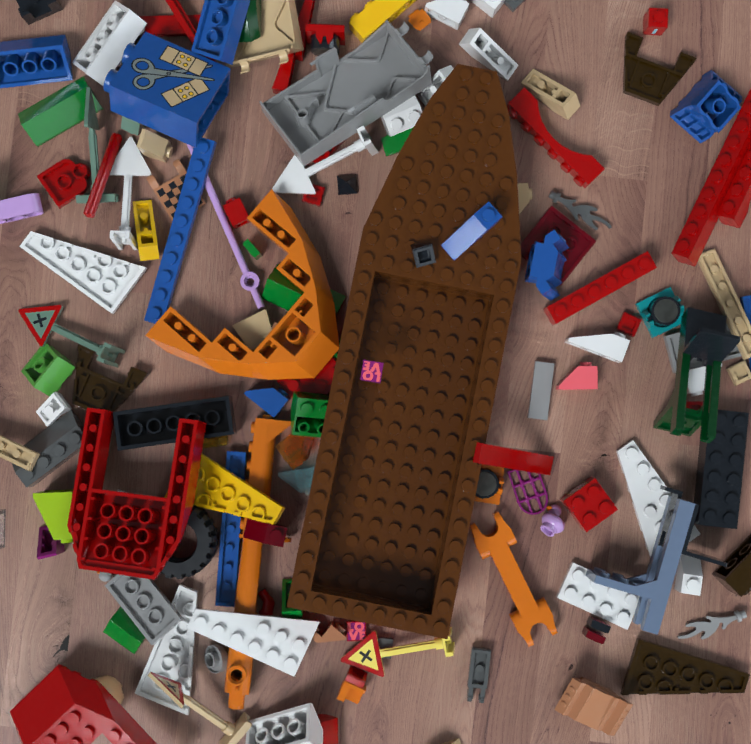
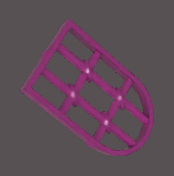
M519 470L507 471L516 502L520 509L530 515L543 512L548 504V495L541 475L538 474L539 477L534 478L531 472H527L530 480L524 481ZM514 471H516L520 482L515 485L510 475ZM540 480L544 492H537L534 481ZM530 483L535 493L534 496H527L525 484ZM520 486L522 488L525 499H518L516 487ZM545 495L546 501L542 507L539 497ZM534 498L537 500L540 508L538 512H533L529 500ZM520 503H527L530 512L524 510Z

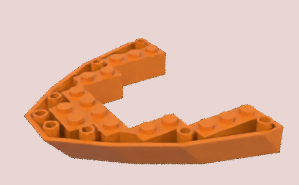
M271 189L247 219L254 227L288 254L276 269L304 292L303 295L254 351L226 328L220 332L214 341L210 340L171 306L145 336L166 352L220 374L266 380L315 378L339 350L335 305L321 256L292 208Z

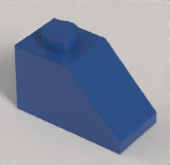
M280 387L278 390L276 388L249 390L244 393V395L273 418L278 416L290 400L287 398L289 394Z

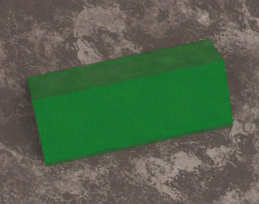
M84 76L18 113L21 126L37 147L84 121L86 87H90ZM92 91L96 113H98L103 108Z
M275 267L267 278L261 298L289 311L304 292L284 277ZM330 289L337 317L346 296Z

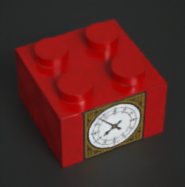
M591 476L560 498L580 528L585 532H588L618 510L596 478Z

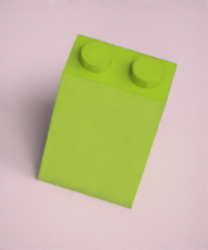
M73 489L44 490L33 493V499L53 539L61 540V543H72L73 538L71 533H69L67 524Z

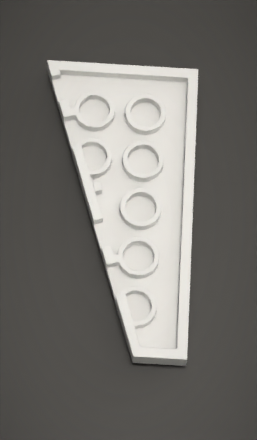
M30 231L19 246L112 314L116 312L147 270L146 267Z
M630 440L616 450L633 501L632 504L640 530L644 536L646 549L651 558L668 496H672V493L660 489L661 485H666L636 443ZM695 525L693 526L689 542L700 535Z
M180 584L172 605L183 619L154 645L135 694L189 715V706L185 704L183 708H180L148 676L150 672L180 682L182 692L191 697L195 631L186 628L195 608H197L198 591Z

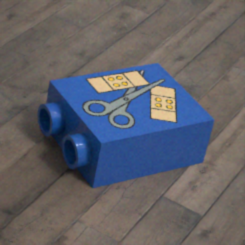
M145 32L137 45L129 43L126 46L122 56L123 65L119 71L111 69L105 78L103 89L109 93L110 110L196 148L229 94L231 68Z

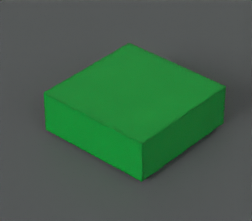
M248 239L243 242V246L256 260L262 257V254Z

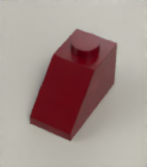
M247 518L243 538L283 547L287 527Z

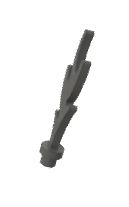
M550 192L548 197L552 199V202L557 203L559 201L571 212L575 220H578L579 214L581 219L594 230L598 228L593 224V220L603 223L609 229L612 228L604 219L590 214V211H597V208L589 205L572 206V203L577 201L576 199H564L560 197V192Z

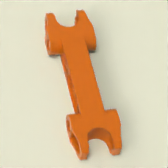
M496 511L492 513L496 522V529L492 534H482L474 522L470 524L474 544L482 560L490 556L492 557L517 608L509 616L518 633L530 647L534 645L530 634L532 626L537 623H543L547 626L552 636L557 634L553 614L545 598L542 597L535 601L509 548L516 544L517 540L511 528L503 520L500 513Z

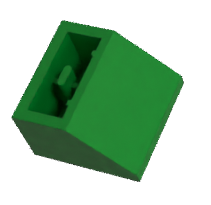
M293 392L291 405L292 435L321 437L329 394Z

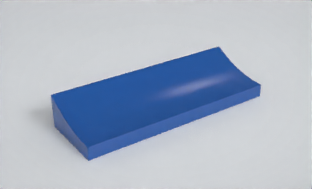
M205 0L191 51L233 65L250 0Z

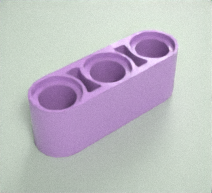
M38 193L0 200V224L44 213L40 194Z

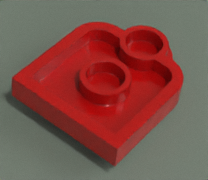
M63 159L37 175V178L60 209L75 200L76 195L84 194L87 191V180L90 178L91 171L84 163L75 164L72 160Z

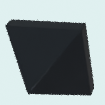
M356 175L337 176L338 195L357 194Z

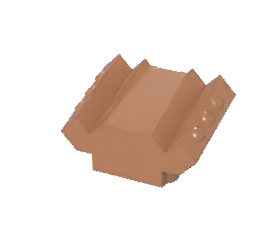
M581 676L580 679H571L554 710L586 726L603 731L607 735L615 736L633 704L618 696L613 690Z

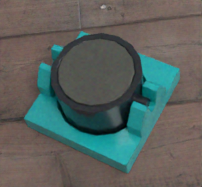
M671 287L635 304L651 338L681 324L684 305L680 304L681 299L675 296Z

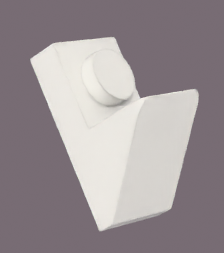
M54 392L40 406L36 413L48 427L62 414L70 411L72 408L62 394Z

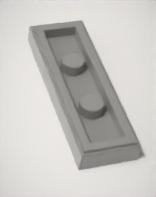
M534 362L527 418L548 419L554 363Z

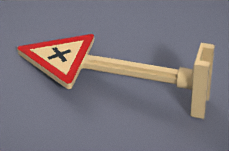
M153 672L148 674L180 708H183L186 704L218 726L225 733L219 740V744H237L251 728L252 723L248 721L250 716L247 713L243 712L234 724L229 721L226 722L192 697L185 695L182 692L180 682Z

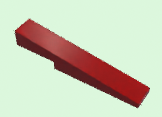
M305 0L298 17L304 50L288 54L289 61L280 65L272 86L274 94H278L291 86L295 61L304 60L307 45L305 26L307 23L311 24L315 0Z

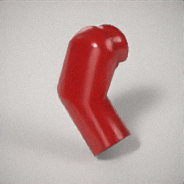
M264 588L258 593V596L263 601L259 615L271 616L275 602Z

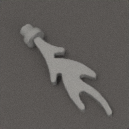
M736 610L734 615L727 617L707 615L706 618L710 622L696 621L685 624L686 627H695V630L685 635H678L677 638H690L704 631L700 638L702 640L706 639L717 630L720 623L723 624L721 628L724 630L734 620L738 622L743 621L742 619L747 618V614L744 610Z

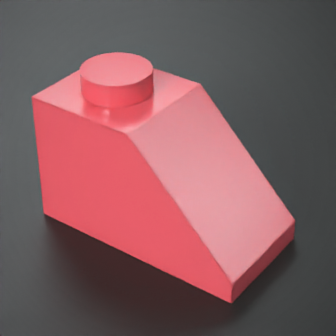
M581 362L580 366L574 367L556 385V390L598 389L597 366H592V362Z

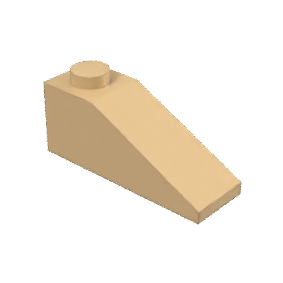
M532 69L521 82L528 91L553 112L567 120L580 107L575 92L535 69Z

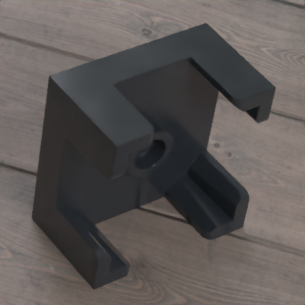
M16 0L20 7L18 11L28 25L63 10L59 0Z

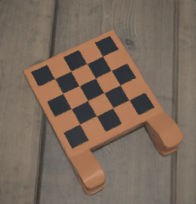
M179 159L173 162L179 175L161 186L153 175L146 178L172 221L187 173ZM202 196L198 208L206 204Z

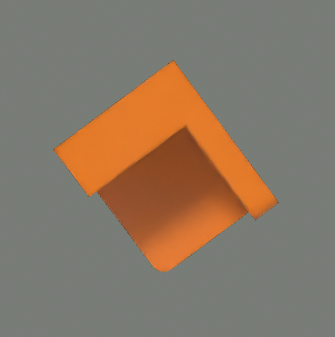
M344 678L337 693V699L342 702L347 699L358 704L362 695L366 692V686L364 685L363 688L357 687L345 681Z

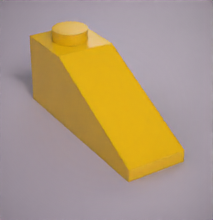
M152 200L133 201L140 261L160 259Z

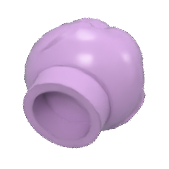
M556 504L547 506L546 510L548 513H545L541 519V531L550 537L561 533L565 528V522L559 518L562 512L561 507Z

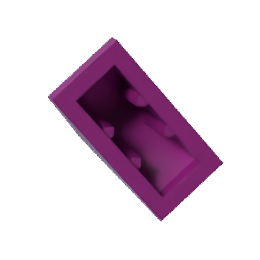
M47 525L39 527L38 560L65 552L64 544L61 543V540L53 539Z

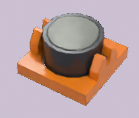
M481 465L475 496L476 502L499 505L500 496L503 492L505 468Z

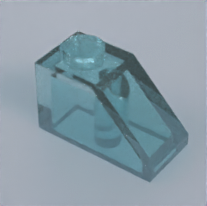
M315 466L278 472V477L298 492H305V496L310 494Z

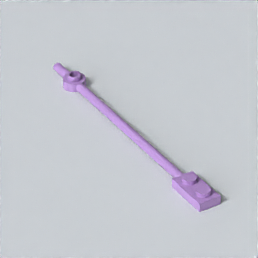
M187 144L190 154L192 155L194 147ZM207 176L205 188L243 273L240 279L241 286L246 291L251 292L257 308L261 309L265 305L258 291L260 278L256 273L250 272L211 180ZM249 279L254 280L253 285H248L247 282Z

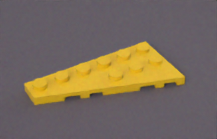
M202 453L193 505L272 525L277 524L286 507Z

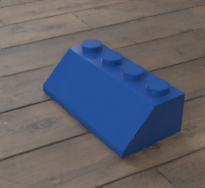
M66 35L0 42V88L73 80L71 52Z

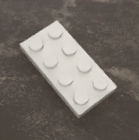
M571 561L556 597L628 630L640 596L592 582L585 576L587 568Z

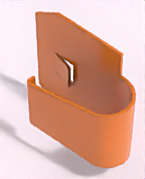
M416 9L408 15V21L416 30L421 31L431 23L430 16L423 9L420 11Z

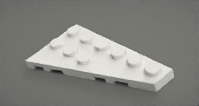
M195 608L186 628L289 675L295 676L320 621Z

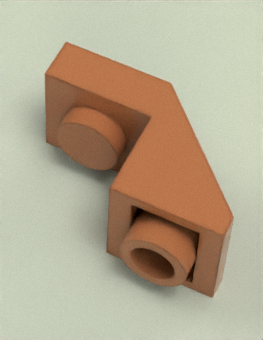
M332 621L322 633L318 625L312 640L316 643L345 640L347 637L346 628L339 622L335 624Z

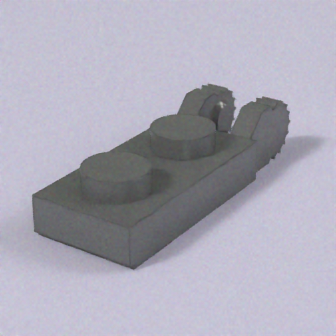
M471 647L467 681L468 702H472L473 688H480L478 700L479 703H484L485 689H487L491 649Z

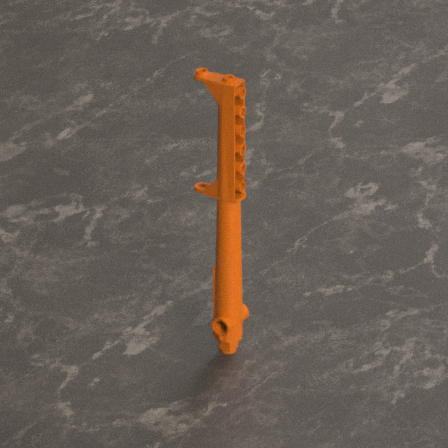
M262 415V418H256L255 422L252 421L251 433H254L253 441L249 442L248 452H252L251 460H247L246 471L250 473L249 479H245V481L270 497L275 439L291 426V421L274 420L271 415ZM241 518L240 529H243V533H239V538H243L247 518ZM285 537L284 542H291L292 538ZM243 538L234 612L259 614V612H256L263 543ZM229 647L224 692L229 693L228 708L240 710L244 709L245 695H249L254 658ZM235 669H238V670H240L242 673H241V674H237L234 670H235Z

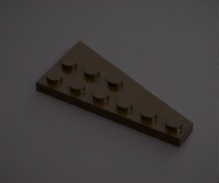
M637 638L620 694L745 693L750 674Z

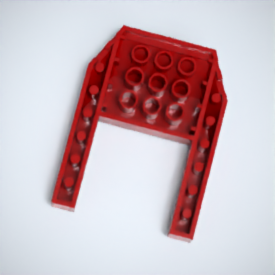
M87 407L67 524L69 533H71L74 544L72 545L74 552L77 554L79 569L156 580L182 540L195 501L206 423L199 420L179 418L167 498L103 490V483L114 422L113 412Z
M58 664L10 711L21 744H91L102 733L112 744H157L98 680L93 678L89 680L81 676V673L75 670L71 671L68 667Z

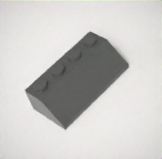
M73 410L68 411L24 445L40 453L32 472L12 463L16 475L26 488L35 486L80 452L84 425Z

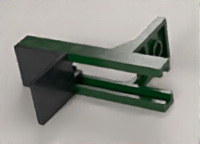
M690 307L682 315L675 388L667 406L654 420L653 428L669 431L670 434L676 436H691L701 426L700 441L710 443L716 438L721 364L740 342L741 338L740 336L725 333L727 316ZM693 358H697V361L702 362V365L706 366L703 405L698 410L686 408L689 367Z

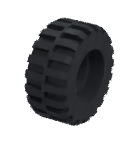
M193 505L187 525L196 533L197 547L188 557L177 558L171 556L159 575L163 573L166 578L170 579L172 577H176V579L189 578L209 564L216 553L215 549L218 545L216 535L218 531L213 525L215 523L214 520L207 516L208 512Z

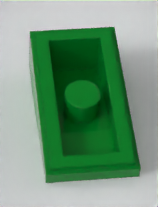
M413 128L392 137L385 136L381 138L386 157L400 152Z

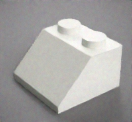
M414 95L383 115L381 120L387 135L392 137L413 128L422 114V109Z

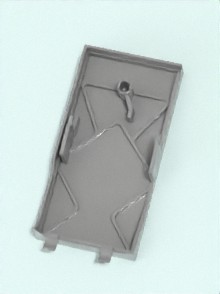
M386 20L361 45L341 59H339L335 47L315 57V60L309 63L311 66L315 64V71L266 102L262 103L259 101L265 116L303 166L357 133L359 127L368 126L432 84L430 65H426L432 61L434 55L427 50L423 57H419L402 37L409 30V26L405 21L400 28H394Z

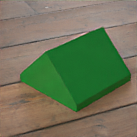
M122 607L112 616L103 631L133 654L137 652L146 639Z

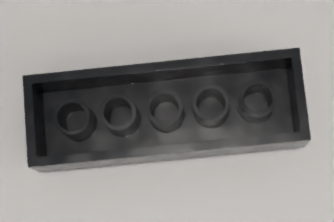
M232 396L113 412L117 449L120 451L176 443L179 418L205 422L204 438L237 434Z
M718 409L716 438L710 443L700 441L693 502L699 505L695 524L737 529L749 413Z

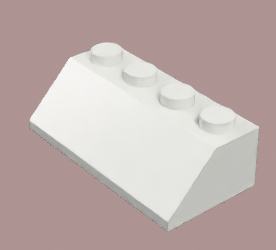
M115 0L72 63L104 86L108 72L111 69L115 70L116 67L121 65L126 46L129 43L134 44L137 37L144 32L147 23L129 8Z
M312 703L248 720L252 723V726L246 732L245 744H323V728Z

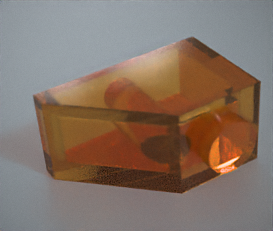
M290 434L275 447L294 470L309 458L314 437Z

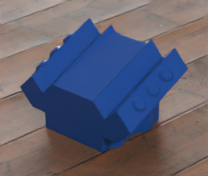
M710 70L702 75V80L694 84L692 90L685 98L679 101L678 107L670 111V117L701 144L708 140L715 132H720L740 110L742 96L713 70Z
M555 230L545 235L544 243L535 241L531 245L524 278L525 282L536 284L540 293L550 301L560 296L556 287L563 283L561 281L564 262L567 261L562 252L569 248L566 240Z

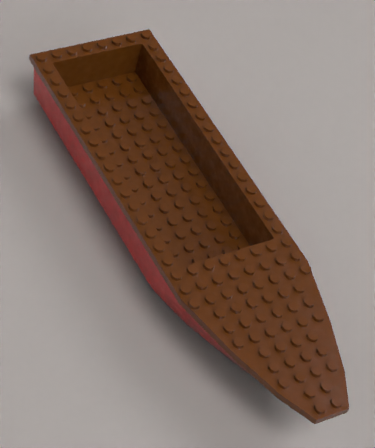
M462 64L455 66L430 98L401 148L364 225L287 603L289 608L448 639L482 465L474 463L473 458L476 443L486 444L521 265L517 171L510 118L497 71ZM487 202H490L502 215L501 220L454 261L441 245ZM432 243L436 263L416 268L410 245ZM363 360L384 363L381 383L360 380Z

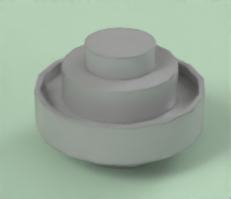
M220 644L209 645L204 654L207 668L215 674L225 671L228 653Z

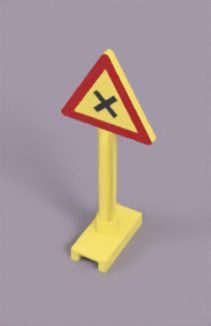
M452 627L449 629L448 639L437 637L434 640L382 649L379 647L377 632L373 630L346 653L340 661L384 677L382 657L434 648L436 650L444 649L446 657L454 656L455 642H452L451 639Z

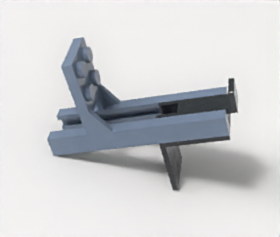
M662 485L660 489L671 492L672 496H668L647 572L638 576L624 578V575L614 572L610 575L606 570L594 567V570L587 568L585 575L596 584L640 596L632 622L637 625L640 624V629L656 635H658L681 554L727 567L728 564L716 557L687 549L699 505L681 499L682 491Z

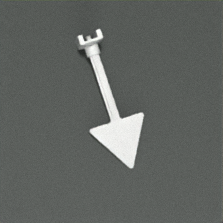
M361 126L357 129L360 139L354 141V144L307 169L294 155L272 190L275 193L315 195L316 191L310 176L357 151L359 153L367 149L372 156L379 152L372 143V138L364 126Z
M129 137L117 154L110 175L124 176L121 226H119V231L110 230V239L118 250H123V245H130L133 250H138V243L131 233V227H129L133 176L152 175L133 138Z

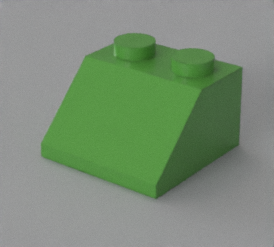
M46 342L45 346L37 350L21 372L34 388L51 396L54 392L59 391L63 382L71 376L75 366L68 358Z

